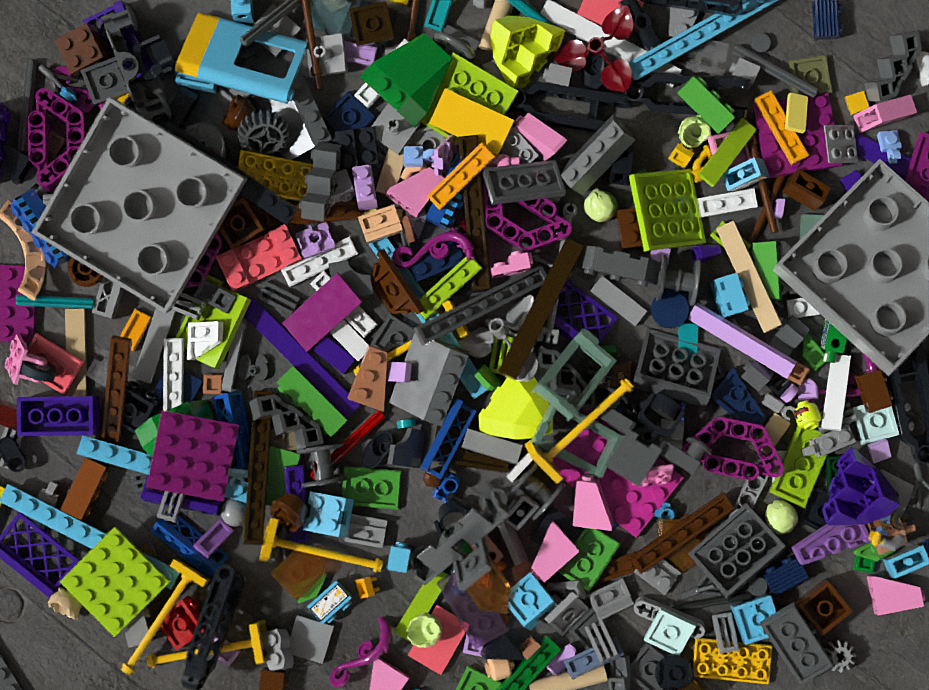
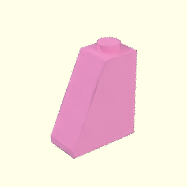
M908 95L875 104L853 116L859 133L905 119L917 113L912 96Z
M527 113L524 117L520 115L513 123L518 132L538 153V158L541 161H546L554 155L567 141L563 136L530 113Z
M429 167L390 187L385 196L417 218L430 201L427 195L444 179L442 177L443 174L441 173L437 176L434 174V169Z
M592 475L579 476L576 483L573 526L611 531L614 521L599 479L594 478Z
M554 521L550 523L532 564L533 571L531 573L538 581L541 579L544 582L547 581L579 552L576 545Z
M872 575L867 576L874 614L883 615L924 607L925 594L920 587Z
M379 657L373 663L370 690H402L409 676Z

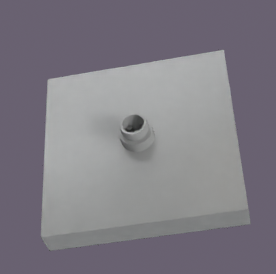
M108 97L32 233L162 312L168 313L174 307L248 178L119 100Z
M879 159L776 264L773 271L888 376L929 334V202Z

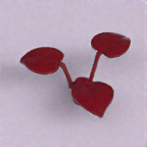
M627 5L621 6L609 13L603 20L602 31L610 36L590 39L587 52L586 46L581 41L570 40L552 55L554 60L559 65L570 67L573 72H576L586 66L587 61L585 57H588L590 52L596 56H602L609 64L601 72V82L603 85L613 91H627L632 82V69L623 59H617L612 64L605 55L607 46L604 41L611 40L613 36L617 40H624L631 35L634 29V21Z

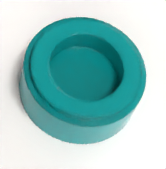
M414 418L397 421L398 429L417 426L416 419Z

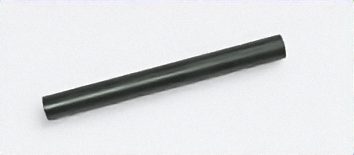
M750 592L735 594L729 600L722 596L675 604L674 609L687 611L751 600L752 597Z

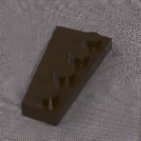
M437 425L435 438H436V436H437V434H438V432H439L441 426H438V425ZM454 429L449 430L451 439L459 437L461 434ZM465 435L450 462L451 465L507 474L509 462L462 448ZM450 443L441 446L442 456L451 453Z

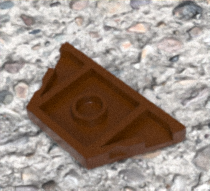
M385 249L378 251L377 256L379 258L373 267L371 283L391 314H409L411 312L420 314L425 311V308Z

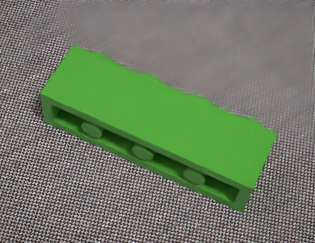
M294 366L277 381L280 385L278 390L284 396L289 394L293 398L291 403L297 409L302 407L307 412L305 417L311 421H316L320 425L321 433L325 437L328 435L333 437L348 422Z

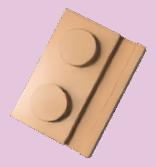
M394 205L358 217L367 244L403 231Z

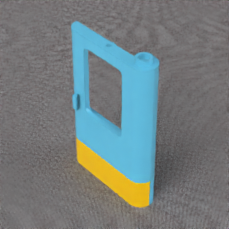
M198 12L177 59L175 73L287 104L293 100L295 90H292V86L309 44L307 41L266 31L255 42L295 53L286 77L282 79L238 67L234 64L242 47L240 38L252 26Z

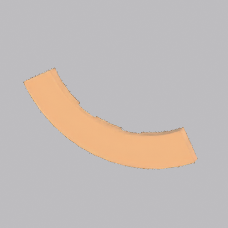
M7 200L0 210V219L14 231L22 245L25 256V273L17 291L34 301L44 281L46 259L42 250L34 244L30 233L24 230L20 219L12 213L10 207L12 202Z

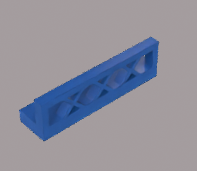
M242 390L213 396L217 421L224 422L226 418L228 423L239 425L233 453L237 466L233 465L232 460L230 471L248 468L251 433ZM222 398L224 400L225 405L224 409L221 407L220 399Z
M456 398L421 465V470L439 479H442L476 414V411L464 405L463 401ZM460 409L471 413L468 420L459 421L458 413ZM459 426L461 434L459 437L451 439L449 434L450 428ZM450 443L451 453L442 456L441 446ZM441 460L443 465L440 474L430 469L432 463Z
M172 510V512H171L170 517H173V514H174V511H173V510ZM179 515L175 523L176 525H170L164 519L159 518L150 532L211 580L217 568L228 559L229 555L218 548L213 554H217L222 558L219 563L213 560L211 556L206 559L193 547L203 536L202 533ZM181 530L189 531L191 537L183 536Z

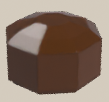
M427 472L424 473L423 477L426 486L432 488L441 482V479Z

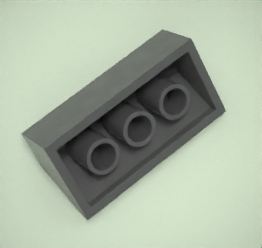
M613 114L561 168V177L571 189L583 195L636 139L617 116Z

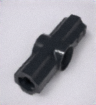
M621 0L618 2L620 7L625 5L629 7L634 21L633 31L636 32L645 50L648 52L659 46L662 42L651 25L650 16L644 13L637 0ZM638 18L643 22L642 27L637 23Z

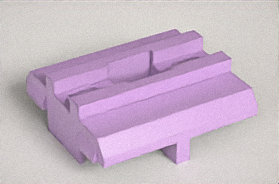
M452 134L434 150V154L431 156L434 159L432 163L434 174L437 176L445 169L450 170L451 163L454 161V154H458V143H454V136Z
M326 222L314 227L309 225L308 229L295 233L304 259L335 248L334 240L331 237Z

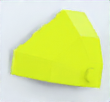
M505 16L494 20L490 34L493 58L507 85L514 89L526 87L530 82L529 79L535 70L539 72L546 64V57L552 51L556 52L559 49L565 30L530 17Z
M506 377L502 386H498L490 397L491 402L487 408H483L479 413V432L511 439L533 438L549 406L548 401L542 396L532 392L538 383L535 377L529 381H514ZM553 417L545 435L553 433Z

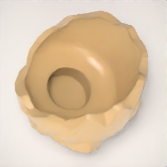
M59 587L58 591L52 594L48 601L49 607H53L56 613H61V615H67L69 618L78 620L82 604L67 589Z

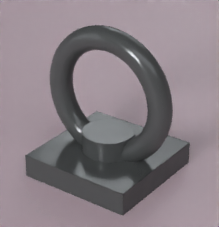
M449 25L445 26L443 32H436L434 34L436 44L448 55L451 56L454 52L469 62L475 57V52L480 44L476 39Z

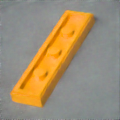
M772 90L755 98L754 102L791 166L809 157L797 133L785 129L786 114Z
M481 142L427 197L441 210L496 156Z

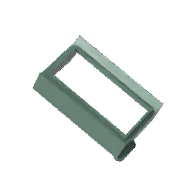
M582 329L573 338L532 390V392L538 393L567 417L568 421L578 412L617 361L598 345L599 340L587 329ZM579 347L602 367L571 405L550 389L548 384Z
M549 404L534 437L530 440L531 443L548 452L555 444L543 437L555 411L559 412L551 404ZM577 412L571 419L581 423L587 416ZM593 421L587 428L608 439L596 466L564 449L556 456L594 477L602 478L607 469L606 464L624 436Z

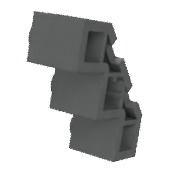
M919 31L903 32L890 36L893 55L877 59L880 73L879 79L864 82L868 101H883L897 96L902 81L906 80L913 67V61L922 51Z
M318 142L311 151L313 168L305 176L307 193L303 199H300L299 210H301V218L324 222L330 211L329 199L335 189L336 170H339L341 163V145Z
M583 245L584 249L578 258L577 268L584 270V274L595 275V272L609 275L611 280L621 281L622 278L637 281L636 285L648 287V284L656 285L661 262L646 257L631 256L628 253L608 251L600 247Z
M793 314L788 320L784 318L781 321L782 325L778 327L779 329L770 340L766 339L764 341L788 357L810 330ZM753 359V361L749 360L744 365L743 369L745 371L741 377L759 392L770 381L775 371Z
M538 349L534 353L538 359L536 375H545L561 354L557 350ZM565 363L550 382V389L558 395H569V403L572 405L587 384L571 365ZM595 390L578 412L588 415L595 410Z
M275 394L257 397L249 402L253 420L272 417L276 436L294 432L298 450L324 444L320 425L305 417L302 412L293 406L287 405Z

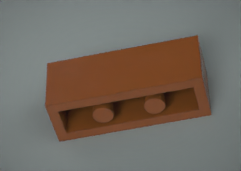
M85 457L60 511L80 520H85L86 517L89 518L93 511L92 503L101 494L102 482L105 483L110 475V472H108L110 467Z

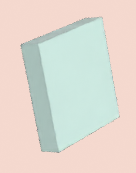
M864 405L852 407L854 415L857 417L855 425L861 445L900 435L892 406L872 413L866 412Z
M660 607L644 636V641L671 654L680 655L694 631L696 623L664 607Z

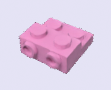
M522 250L512 252L511 256H508V265L505 262L494 264V268H491L490 271L491 277L495 279L529 271L530 266L533 264L532 254L523 253Z

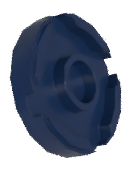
M664 291L661 300L656 301L655 297L651 305L653 320L663 328L674 329L683 325L689 314V305L686 298L675 291Z

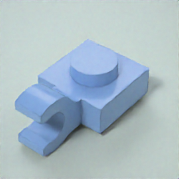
M898 131L879 132L877 138L881 152H887L889 164L897 163V159H901L899 150L902 148Z
M404 146V167H423V162H434L431 156L434 154L435 149L423 151V146Z

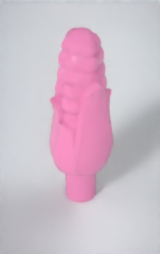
M506 154L495 155L496 157L484 168L520 164L519 157L510 158Z

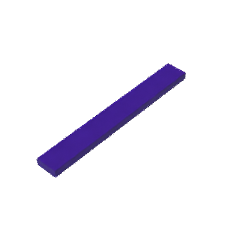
M252 297L244 317L347 419L360 404L347 398L349 393Z

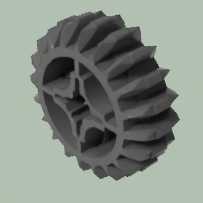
M260 110L257 114L252 111V116L246 115L245 120H241L237 136L241 148H244L245 151L275 156L276 151L281 152L282 148H286V142H289L290 131L286 120L283 119L282 115L278 116L276 111L270 114L269 110L266 113Z

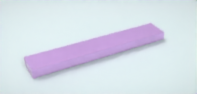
M698 302L688 317V320L785 378L789 377L797 363L795 360Z

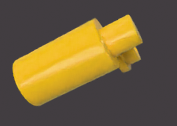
M709 145L703 146L704 150L694 161L691 172L695 183L703 181L698 176V173L703 168L701 164L706 157L710 159L712 156Z

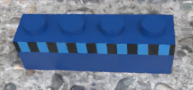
M460 150L447 176L461 163ZM463 189L441 210L432 203L426 215V221L445 230L449 226L452 227L457 218L454 216L456 210H461L464 204Z
M31 189L14 198L10 206L12 213L20 219L24 230L30 233L36 247L40 248L44 253L46 261L56 268L70 260L71 256L32 233L46 208L35 190Z

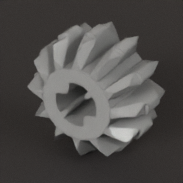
M836 639L835 645L830 641L828 644L831 648H824V650L828 652L827 655L834 665L831 670L835 672L838 668L840 673H843L844 667L850 670L851 668L848 664H855V661L851 659V657H856V653L851 652L854 647L852 645L848 646V642L845 640L841 643L839 639ZM840 651L841 655H843L842 659L836 657V654H840Z

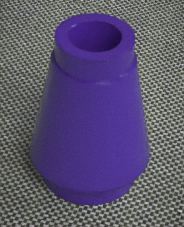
M719 244L696 245L691 249L692 259L694 262L700 259L701 264L721 255V248Z

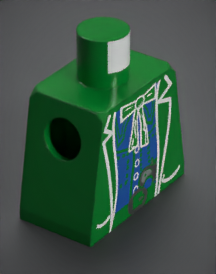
M824 319L820 348L826 350L824 361L835 363L837 352H844L847 338L829 321ZM835 339V344L831 346V341Z

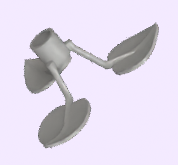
M529 295L515 303L507 313V321L495 318L490 322L489 329L478 328L472 331L471 335L460 340L459 344L463 349L469 351L470 356L482 358L490 354L492 351L491 344L495 342V337L504 339L508 346L511 347L512 344L507 338L509 334L507 326L515 327L518 325L521 328L534 302V297ZM530 352L517 381H529L536 375L538 359L533 352Z

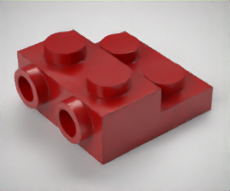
M189 595L173 606L160 626L176 651L192 640L201 614L198 609L199 604L197 600L190 598ZM207 626L203 627L202 633L206 630Z

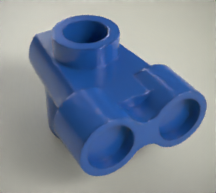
M449 472L439 488H435L432 496L446 503V496L450 492H453L455 495L461 477ZM452 480L455 484L451 486L447 481Z

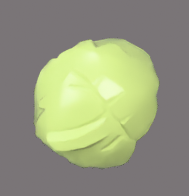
M700 115L685 118L682 121L678 134L681 142L686 147L694 148L702 145L711 136V128Z
M598 189L592 190L584 202V211L592 220L597 222L610 220L618 210V203L615 197L609 192L599 191Z
M774 500L772 504L767 506L765 511L766 525L775 534H787L796 526L798 514L788 502Z
M422 612L410 622L407 628V632H409L408 639L412 645L425 648L435 645L439 641L442 632L439 619L434 615Z

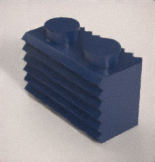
M814 0L812 2L814 40L837 39L842 34L843 25L842 22H839L842 7L838 0Z
M786 557L782 560L783 564L777 567L772 565L765 569L766 573L762 574L773 596H777L809 579L803 565L799 564L796 557Z

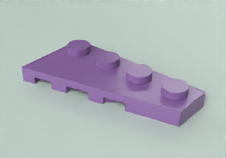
M826 524L791 548L799 564L805 565L825 558L826 555L839 553L841 550L856 547L864 542L868 543L870 542L868 539L869 533L864 524L834 526Z

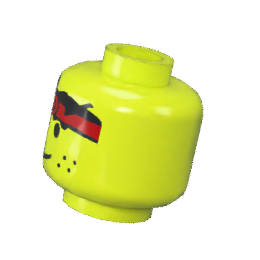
M809 401L798 403V407L793 412L798 427L803 428L805 431L817 428L822 419L818 406L815 403H809Z

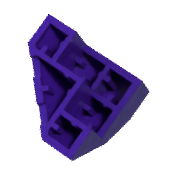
M851 447L838 459L836 466L839 467L836 478H832L828 490L831 494L828 502L824 503L822 512L826 524L829 526L861 525L887 517L900 505L896 491L882 472L855 448Z

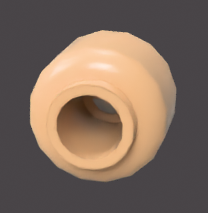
M488 659L485 663L488 678L491 677L494 681L510 677L512 670L515 669L513 660Z

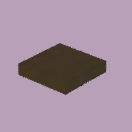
M386 1L349 9L357 48L394 40Z

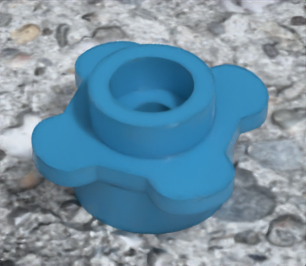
M68 87L61 88L58 96L70 104L75 103L77 100L75 92Z
M668 502L662 504V507L655 510L654 514L656 517H659L662 524H667L676 517L677 512L672 510Z

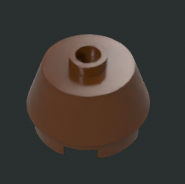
M237 94L230 102L226 116H223L221 124L227 126L229 130L238 131L241 120H245L246 115L252 116V111L255 113L257 108L246 96Z
M73 257L68 262V274L71 280L79 286H94L104 277Z
M287 493L274 500L269 508L272 510L271 516L274 519H278L279 524L284 523L288 525V530L296 532L299 527H303L308 514V508L304 501L291 493Z

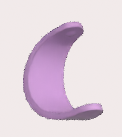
M567 644L550 661L546 668L554 676L559 675L566 669L563 661L575 656L577 653L576 649L571 644Z

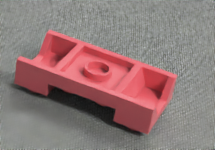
M285 224L238 248L228 250L216 256L232 292H236L302 260Z

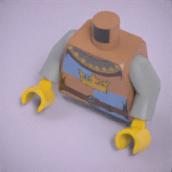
M889 514L887 517L867 524L870 534L868 539L875 546L878 555L895 551L899 547L906 545V533L916 531L913 520L901 522L898 514Z

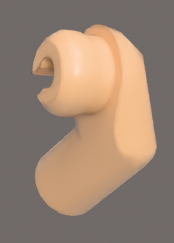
M423 162V167H405L400 178L406 180L414 172H421L427 169V165Z

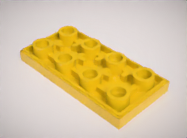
M444 89L429 124L457 137L478 135L479 144L483 142L492 153L499 155L515 120L448 89Z
M241 150L238 168L280 197L300 201L307 193L305 176L311 171L313 164Z
M697 638L694 641L692 663L694 677L769 684L773 646L738 642L740 649L738 652L731 651V653L724 652L719 654L716 639ZM722 640L724 648H726L725 641ZM729 641L730 647H733V642Z

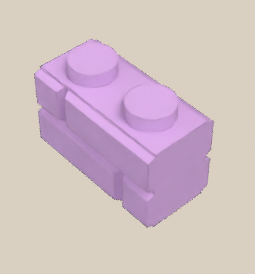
M371 165L353 167L352 171L359 211L378 208Z

